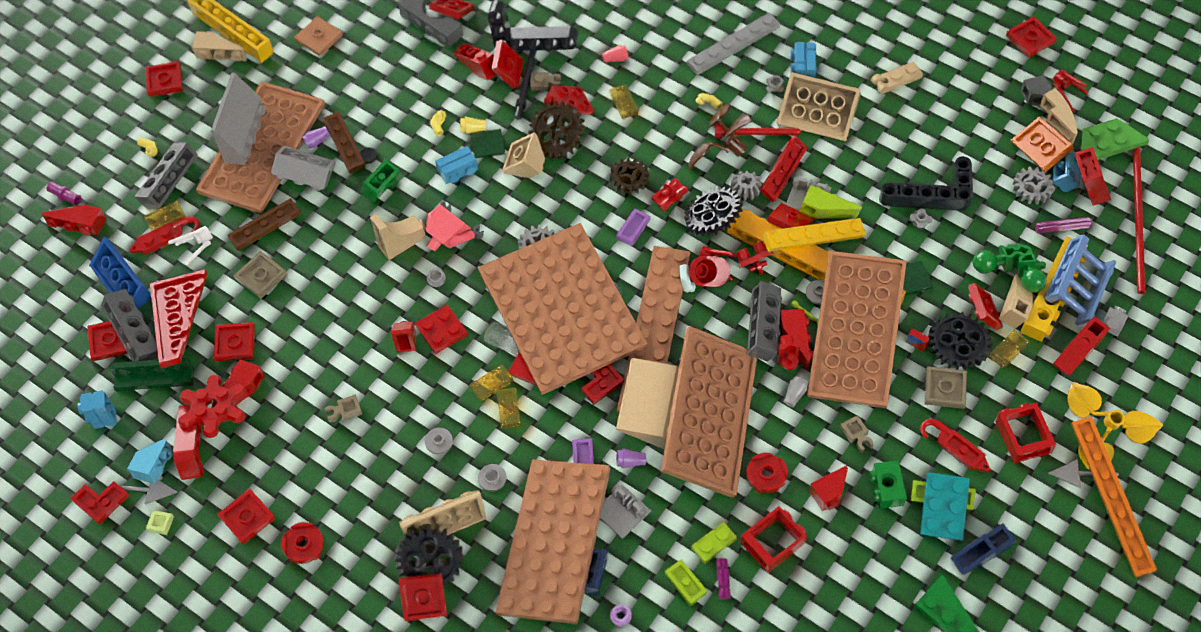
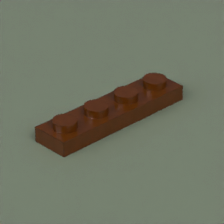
M336 112L322 118L349 174L365 168V162L340 113Z
M290 198L227 236L236 250L239 251L301 215L300 209Z

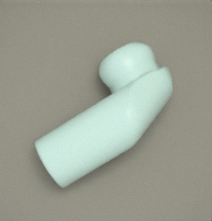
M689 265L679 266L683 291L687 293L694 292L696 286L695 283L690 281Z

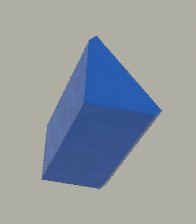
M103 237L89 266L110 293L126 289L128 294L133 297L136 308H140L152 300L150 294L109 239Z

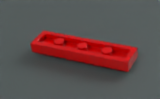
M797 136L790 139L760 188V192L771 202L777 200L808 149Z

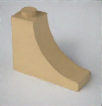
M377 214L370 217L379 249L388 260L426 238L424 223L421 220H417L414 215L402 221L392 223L382 221Z

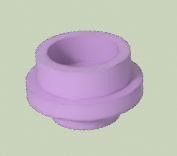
M617 605L611 610L610 617L615 625L625 626L630 622L632 614L627 606ZM619 613H623L625 617L623 619H619L617 615Z

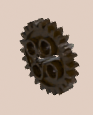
M554 101L553 106L547 103L546 109L540 106L542 111H535L537 117H531L534 124H529V126L533 130L528 131V133L537 134L544 157L549 155L551 159L554 156L560 159L562 154L567 158V152L573 155L572 149H579L577 143H583L580 137L585 136L581 132L586 129L584 125H581L585 122L583 118H580L582 114L577 112V108L572 107L570 103H567L565 106L563 101L560 104ZM553 116L552 123L548 124V119ZM570 119V124L564 126L565 121ZM550 134L549 139L544 141L545 135ZM566 136V142L561 144V139Z

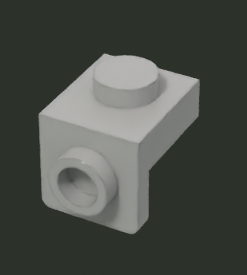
M1115 306L1114 309L1109 308L1103 320V323L1110 328L1108 333L1118 337L1129 316L1125 314L1126 310Z

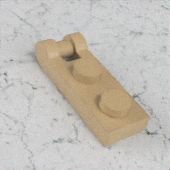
M913 61L881 75L876 74L871 78V81L874 85H877L879 93L884 94L921 79L923 73Z

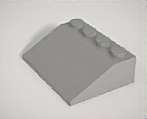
M231 73L211 132L224 163L246 165L247 159L251 156L252 144L256 141V132L261 126V117L265 114V105H263L261 97L235 73Z

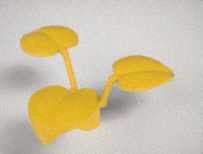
M1073 382L1069 388L1068 405L1073 414L1080 418H1085L1090 413L1093 416H1105L1104 425L1107 427V430L1101 439L1110 460L1113 458L1114 449L1111 444L1105 443L1104 440L1112 430L1122 426V428H1126V436L1131 441L1142 444L1151 440L1163 426L1156 418L1141 411H1130L1125 416L1120 410H1112L1110 413L1108 411L1095 412L1102 403L1101 396L1095 389ZM1079 444V456L1086 469L1090 470Z

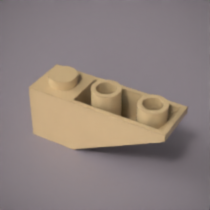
M196 32L192 45L196 59L247 61L244 49L213 32Z
M1017 273L1013 278L999 320L1013 328H1017L1028 319L1033 305V292H1028L1024 289L1021 282L1022 277H1018Z

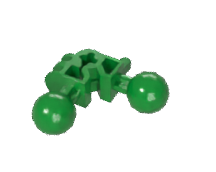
M1017 243L1016 246L1008 244L1007 247L1000 245L999 255H994L988 250H982L972 260L973 267L981 274H988L996 266L1001 265L1005 272H1012L1016 268L1018 277H1022V286L1028 292L1036 293L1041 291L1047 282L1046 275L1041 271L1046 268V263L1036 260L1031 247L1027 245H1020V243Z

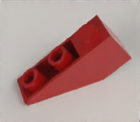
M468 44L460 45L453 52V55L478 77L488 81L496 75L492 70L494 59L492 53Z
M79 205L42 213L46 224L50 227H60L70 232L77 231L84 235L98 236L107 219L101 208L88 205Z
M804 309L781 310V336L792 335L794 342H799L798 359L805 369H809L810 362L813 361V351L809 350L811 334L807 333L809 318L805 316Z
M1094 316L1055 360L1053 365L1069 377L1101 343L1110 328Z
M240 359L237 365H234L230 377L223 383L222 387L229 389L237 384H241L246 388L247 394L235 402L236 406L256 392L265 375L260 366ZM213 401L211 408H213L217 403H214Z

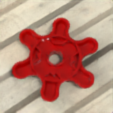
M211 375L207 380L205 389H199L196 392L189 389L182 391L181 401L184 404L190 405L191 408L179 417V426L181 428H189L193 424L200 423L204 425L203 433L205 437L214 438L217 436L219 425L223 421L230 420L234 423H240L245 419V412L236 408L235 402L247 394L246 388L241 384H237L226 389L221 387L222 380L220 377ZM212 401L217 403L213 408H208Z

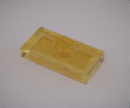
M626 84L610 89V95L622 119L639 114V110Z
M178 201L144 216L151 231L169 222L173 223L186 217Z
M1014 329L989 354V358L1005 369L1029 345L1030 341Z
M501 364L471 383L470 388L478 399L483 401L513 382V377Z
M516 387L496 390L501 428L521 426Z

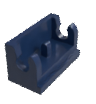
M593 549L584 591L585 594L599 596L608 560V550Z

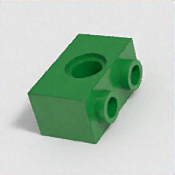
M385 159L363 182L360 193L375 203L397 179L400 169Z
M899 461L874 463L869 476L871 483L875 485L873 495L875 502L879 504V509L904 506L907 497ZM882 483H889L892 487H885Z

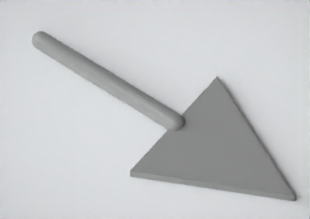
M1078 459L1048 473L1081 488L1080 476H1092L1091 472L1079 471Z
M158 479L155 484L150 483L149 488L120 486L124 490L146 491L145 504L178 493Z

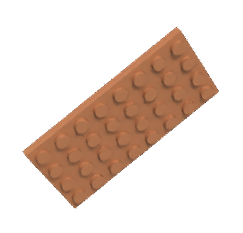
M261 81L255 93L261 97L262 103L265 105V114L261 117V126L256 132V141L252 144L251 156L247 159L246 165L224 163L219 151L196 189L200 195L260 214L263 213L282 180L275 177L276 175L271 174L276 152L284 145L299 150L304 142L303 136L310 131L325 105L324 99Z
M829 251L807 397L887 408L907 260Z
M691 326L686 329L661 472L731 498L737 495L757 358L747 355L746 348Z
M532 460L495 611L497 615L578 624L610 474L609 465Z

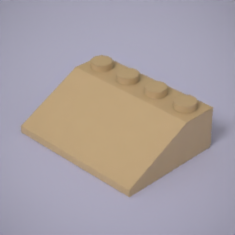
M791 72L777 124L790 128H799L802 131L846 142L861 95V89Z
M636 358L631 359L616 430L665 449L679 371L678 366Z
M475 490L473 492H465L456 499L445 500L441 505L434 508L428 507L417 515H409L399 523L403 533L410 536L411 529L419 532V526H422L424 530H427L429 524L432 530H435L438 525L440 532L447 528V535L481 522L487 519L481 494Z

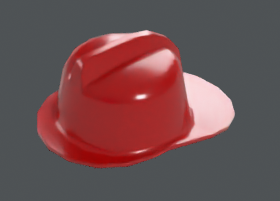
M700 256L694 259L689 266L690 278L693 283L699 286L718 287L725 284L729 279L730 266L723 258Z

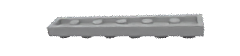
M767 13L688 59L687 65L696 75H699L778 29L780 23L770 13Z

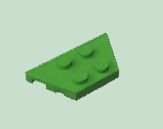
M1116 118L1084 128L1082 130L1081 151L1093 147L1099 160L1148 145L1149 139Z

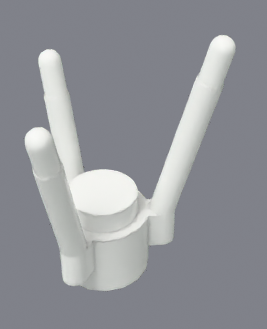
M204 226L196 231L170 240L168 243H175L178 246L195 239L198 244H203L185 262V265H189L211 244L209 240L213 237L208 228Z

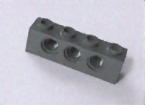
M173 143L134 197L146 209H160L198 154L188 143Z
M763 281L752 289L747 355L768 362L778 354L782 296L780 287Z
M126 289L104 295L101 306L133 362L157 360V341L152 336L151 328L144 322L142 312L136 308L133 297L128 294Z

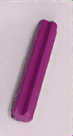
M1090 217L1037 222L1035 224L1036 233L1090 228L1091 219Z

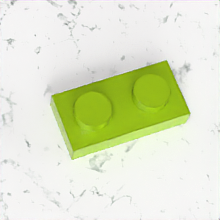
M722 522L694 543L691 549L705 564L736 541L737 536Z
M682 559L665 571V575L690 606L707 595V590Z

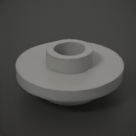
M815 280L808 284L806 296L809 301L814 304H821L825 281Z
M444 428L432 429L425 437V446L433 454H443L453 444L451 433Z
M496 464L486 465L480 470L478 475L480 486L487 491L501 489L507 479L505 470Z

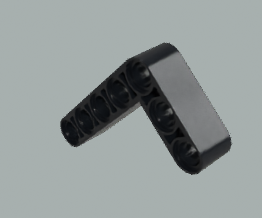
M494 0L490 5L488 21L495 48L497 41L503 40L514 51L572 50L577 45L579 32L574 27L510 28L505 4L500 0Z
M960 156L956 159L952 171V186L885 183L881 187L879 202L888 207L966 210L969 208L973 196L972 162L965 156Z

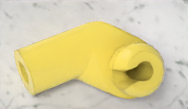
M701 93L696 99L699 105L703 106L707 102L716 110L721 109L723 103L713 95Z
M439 110L430 121L436 136H441L444 133L441 125L445 121L446 113L442 110Z
M142 137L138 139L137 144L146 148V155L149 157L157 155L158 149L154 141Z

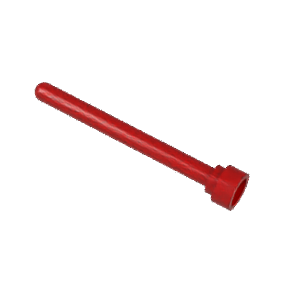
M715 124V139L726 137V131L722 126ZM740 128L734 134L800 135L801 130L799 128Z

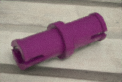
M49 182L46 187L47 192L75 206L79 205L82 200L81 195L55 182Z

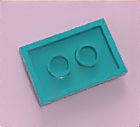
M927 472L920 535L963 540L970 478Z

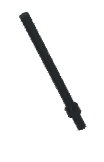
M530 50L520 95L515 105L517 108L515 113L516 120H521L523 110L526 108V96L537 50Z

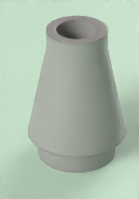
M794 377L793 380H790L783 402L790 407H794L808 390V383L799 377Z

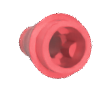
M620 44L602 53L605 63L621 62L629 59L626 45L621 46Z

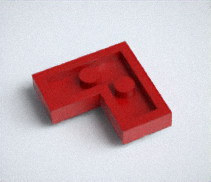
M609 364L592 372L591 374L595 379L581 389L582 393L595 405L623 385L624 378Z
M113 481L100 495H97L85 484L70 499L100 525L130 495Z

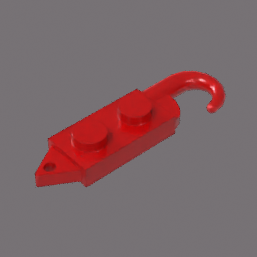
M187 216L173 223L169 222L137 237V241L129 251L130 253H144L145 255L168 245L170 240L180 237L182 235V226L188 223L195 224V228L191 232L200 228V221L194 216Z
M930 418L922 422L920 432L925 438H928L925 431L926 427L934 426L941 432L938 437V443L942 449L972 472L974 470L990 472L991 469L985 458L986 454L955 430L952 431L937 419Z

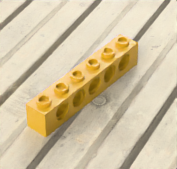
M187 0L193 15L231 42L242 47L245 52L262 63L274 53L270 40L216 1Z
M1066 236L1046 277L1045 287L1039 291L1028 319L1024 322L1020 333L1040 342L1043 341L1045 336H1050L1054 327L1050 324L1052 321H1057L1061 312L1058 308L1059 306L1063 307L1065 304L1062 299L1050 303L1045 299V296L1069 242L1073 239ZM1082 256L1080 262L1084 264L1086 259ZM1075 271L1073 276L1077 278L1079 273ZM1068 286L1067 292H1071L1072 287Z

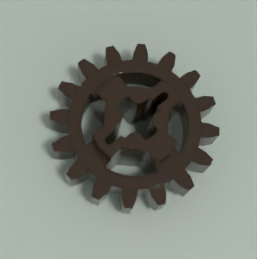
M627 158L625 162L620 159V164L614 163V168H611L612 187L616 186V191L621 189L622 194H625L626 191H629V195H632V191L638 194L639 188L644 190L645 185H648V168L643 166L642 161L637 163L636 158L633 161Z

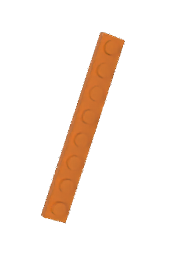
M1092 416L1072 422V428L1135 578L1156 572V566Z

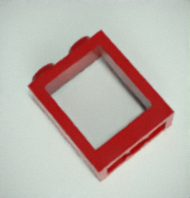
M1091 147L1076 152L1075 156L1092 206L1110 201L1111 198L1094 148Z
M1025 403L1018 408H1006L999 412L995 422L1013 463L1048 455L1053 452L1056 443L1037 403ZM1031 415L1043 441L1020 447L1008 421Z
M778 506L742 534L740 543L763 569L769 573L806 543L807 533L801 525H797L792 520V516L787 510H783ZM778 521L796 541L775 558H772L755 537Z

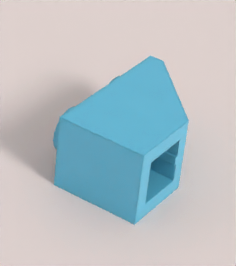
M160 440L137 451L127 469L134 479L155 484L158 477L162 475L167 460L171 458L172 448L167 440Z

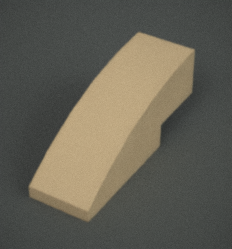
M1054 88L1044 94L1040 106L1049 114L1046 121L1067 141L1073 144L1078 133L1074 115L1064 97Z

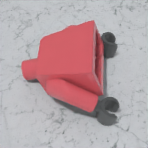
M441 201L438 207L432 210L427 217L426 231L433 236L427 246L435 252L441 244L450 249L474 238L482 239L484 231L478 232L480 230L479 225H475L473 231L470 230L471 227L451 213V204L446 206V202Z

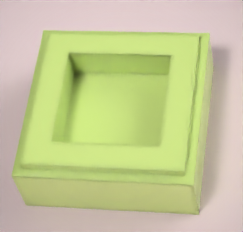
M153 510L146 526L147 531L167 535L174 518L173 514Z

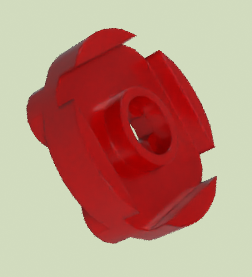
M760 453L754 456L746 472L749 484L757 493H773L780 490L785 485L788 474L787 466L783 459L773 456L772 453ZM764 469H767L768 472L772 471L769 477L762 475Z
M300 522L291 526V529L283 535L281 541L282 550L289 561L297 564H306L317 560L321 556L324 547V538L320 530L308 522ZM301 539H305L308 542L304 547L298 545V543H301Z

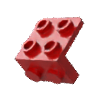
M552 86L543 100L546 106L547 103L553 106L554 101L558 102V104L563 101L565 106L567 103H570L581 114H592L594 112L580 87Z

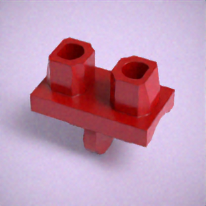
M675 178L671 182H666L663 188L652 196V200L657 204V207L665 212L672 204L683 198L688 192V188Z
M763 241L753 245L757 255L750 257L747 248L737 252L739 268L754 262L753 266L748 267L750 273L756 270L759 275L763 273L762 267L768 265L767 261L759 262L758 260L772 254V251L768 252Z
M784 335L780 337L781 344H779L777 364L778 366L782 365L787 370H793L799 363L800 345L799 342H794L792 335Z

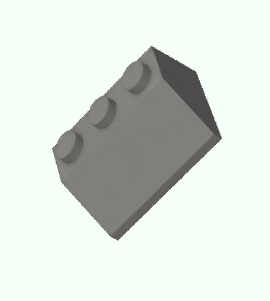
M284 145L275 154L271 174L276 175L275 177L285 180L287 178L293 180L298 185H310L314 190H324L328 185L336 161Z

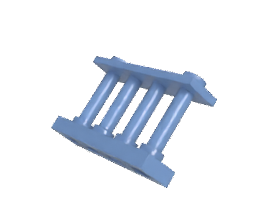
M1085 235L1070 240L1045 296V299L1050 303L1062 299L1079 314L1075 322L1077 326L1088 323L1095 316L1094 313L1116 264L1115 260L1102 263L1087 250L1086 246L1089 238ZM1082 256L1098 269L1096 276L1080 264ZM1075 271L1092 284L1089 291L1073 279ZM1068 286L1085 298L1083 306L1067 294Z

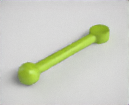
M797 301L791 303L793 308L804 309ZM804 309L805 314L814 320L818 326L819 319Z

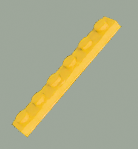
M856 218L765 231L762 235L769 252L863 238L866 233L861 219Z

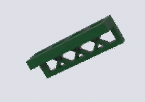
M182 358L181 363L161 368L159 360L110 363V370L115 376L113 387L115 391L193 386L194 367L189 358Z

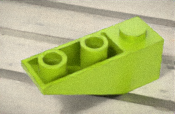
M810 185L799 211L816 219L857 218L862 207L854 202L840 198L836 194L826 192L820 187Z

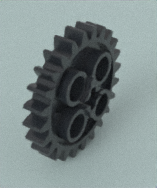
M717 187L715 191L709 189V193L703 191V196L701 197L697 195V200H691L692 205L687 206L688 210L684 212L686 215L684 217L685 224L691 233L694 232L696 236L700 233L701 237L707 233L708 237H710L713 232L717 235L719 230L724 232L725 227L731 228L730 223H736L735 218L741 217L739 213L743 212L741 208L743 204L735 190L732 191L731 188L726 189L725 187L720 190Z
M954 311L951 317L946 313L944 318L940 316L938 322L934 321L932 327H930L928 334V347H932L930 354L936 353L934 359L938 360L941 358V365L948 363V369L953 365L956 370L962 367L966 371L968 366L973 370L975 364L981 366L982 361H986L987 355L991 352L993 343L990 342L992 335H988L989 328L983 329L985 323H977L978 318L971 319L972 314L965 317L964 312H961L960 316H957V313Z
M430 524L427 526V530H424L422 526H419V532L411 529V536L404 534L405 541L400 540L399 547H396L397 555H395V562H397L396 569L400 570L399 576H405L406 578L442 573L443 585L446 587L447 580L453 582L454 575L459 576L458 568L463 567L464 554H462L463 547L459 546V539L453 540L454 533L447 535V528L440 532L438 525L435 530L431 529ZM431 542L434 545L426 546L425 543ZM417 556L419 559L412 560L410 557ZM441 556H448L449 558H448V559H441L440 557H441ZM428 569H431V570H433L434 572H432V573H427V572H425V571L428 570Z

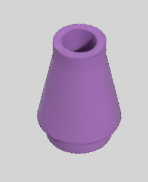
M324 126L305 133L306 135L303 136V139L309 149L316 148L330 136V133Z
M622 448V450H617L616 465L622 469L646 465V453Z

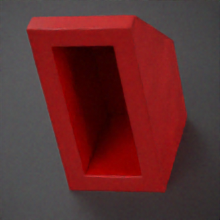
M409 321L394 323L391 335L396 351H416L414 323Z
M847 466L811 483L809 492L822 511L826 509L832 510L839 505L848 472Z

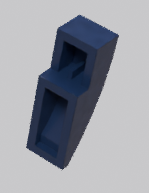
M1002 523L950 558L961 574L965 575L992 560L1018 542L1005 524Z

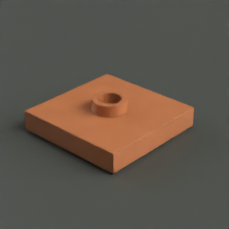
M317 16L294 39L308 50L321 56L343 36V33Z

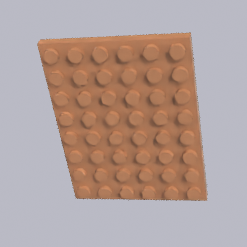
M581 223L478 267V271L541 395L647 348L645 338Z

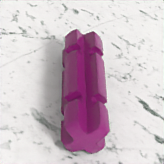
M719 558L716 562L719 598L727 600L731 597L728 560L726 558Z

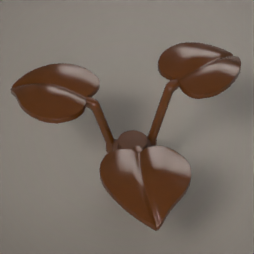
M726 103L712 117L709 126L712 127L717 122L726 131L725 136L727 138L730 136L725 143L727 148L713 142H705L692 154L689 161V169L692 171L693 166L707 153L711 146L722 149L727 153L731 151L737 157L741 156L747 149V146L736 137L734 132L752 123L749 115L743 113L728 130L722 122V117L730 109V103Z

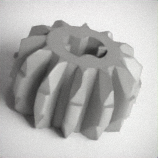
M747 169L745 173L739 171L738 175L734 174L730 187L732 191L735 190L740 198L746 201L747 198L753 200L754 196L758 197L762 184L760 176H756L755 172L750 174Z

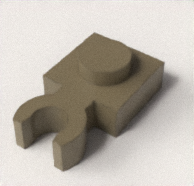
M548 72L531 73V91H548L549 86H561L560 82H555L561 81V75L554 74L549 76Z
M356 394L338 400V406L336 407L332 405L325 407L327 414L330 412L334 413L327 417L329 422H335L340 416H342L343 420L362 415Z
M858 415L840 425L841 430L850 443L857 442L859 452H864L863 443L868 444L870 448L873 447L872 439L866 436L869 431Z

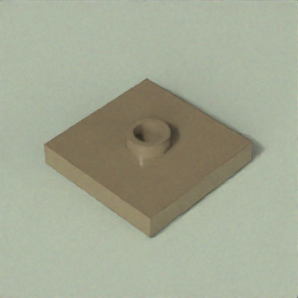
M260 251L233 276L261 299L287 275V271Z
M927 366L924 404L965 409L967 371Z

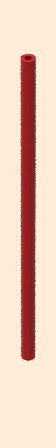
M1140 147L1133 149L1137 293L1145 294Z

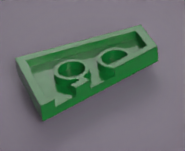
M943 574L914 605L943 632H979Z

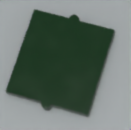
M501 129L471 133V148L476 159L505 154V139H503Z
M922 261L906 264L903 290L906 291L905 295L933 288L929 272H926Z

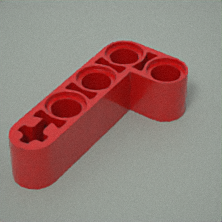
M190 405L179 406L173 456L181 480L203 477V464L199 456L202 424L196 423L189 428H181L178 424L179 417L190 410Z

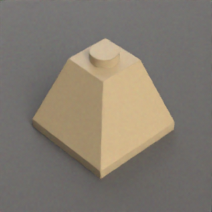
M532 133L511 143L502 169L503 173L530 178L542 172L545 157L537 134Z

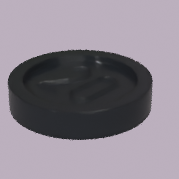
M366 147L360 151L365 164L373 163L377 159V152L371 147Z

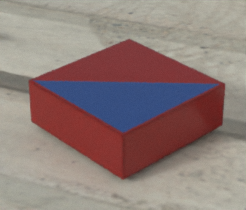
M912 328L906 343L924 352L927 348L929 337Z

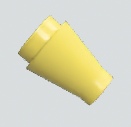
M469 117L460 119L461 133L470 134L486 131V120Z

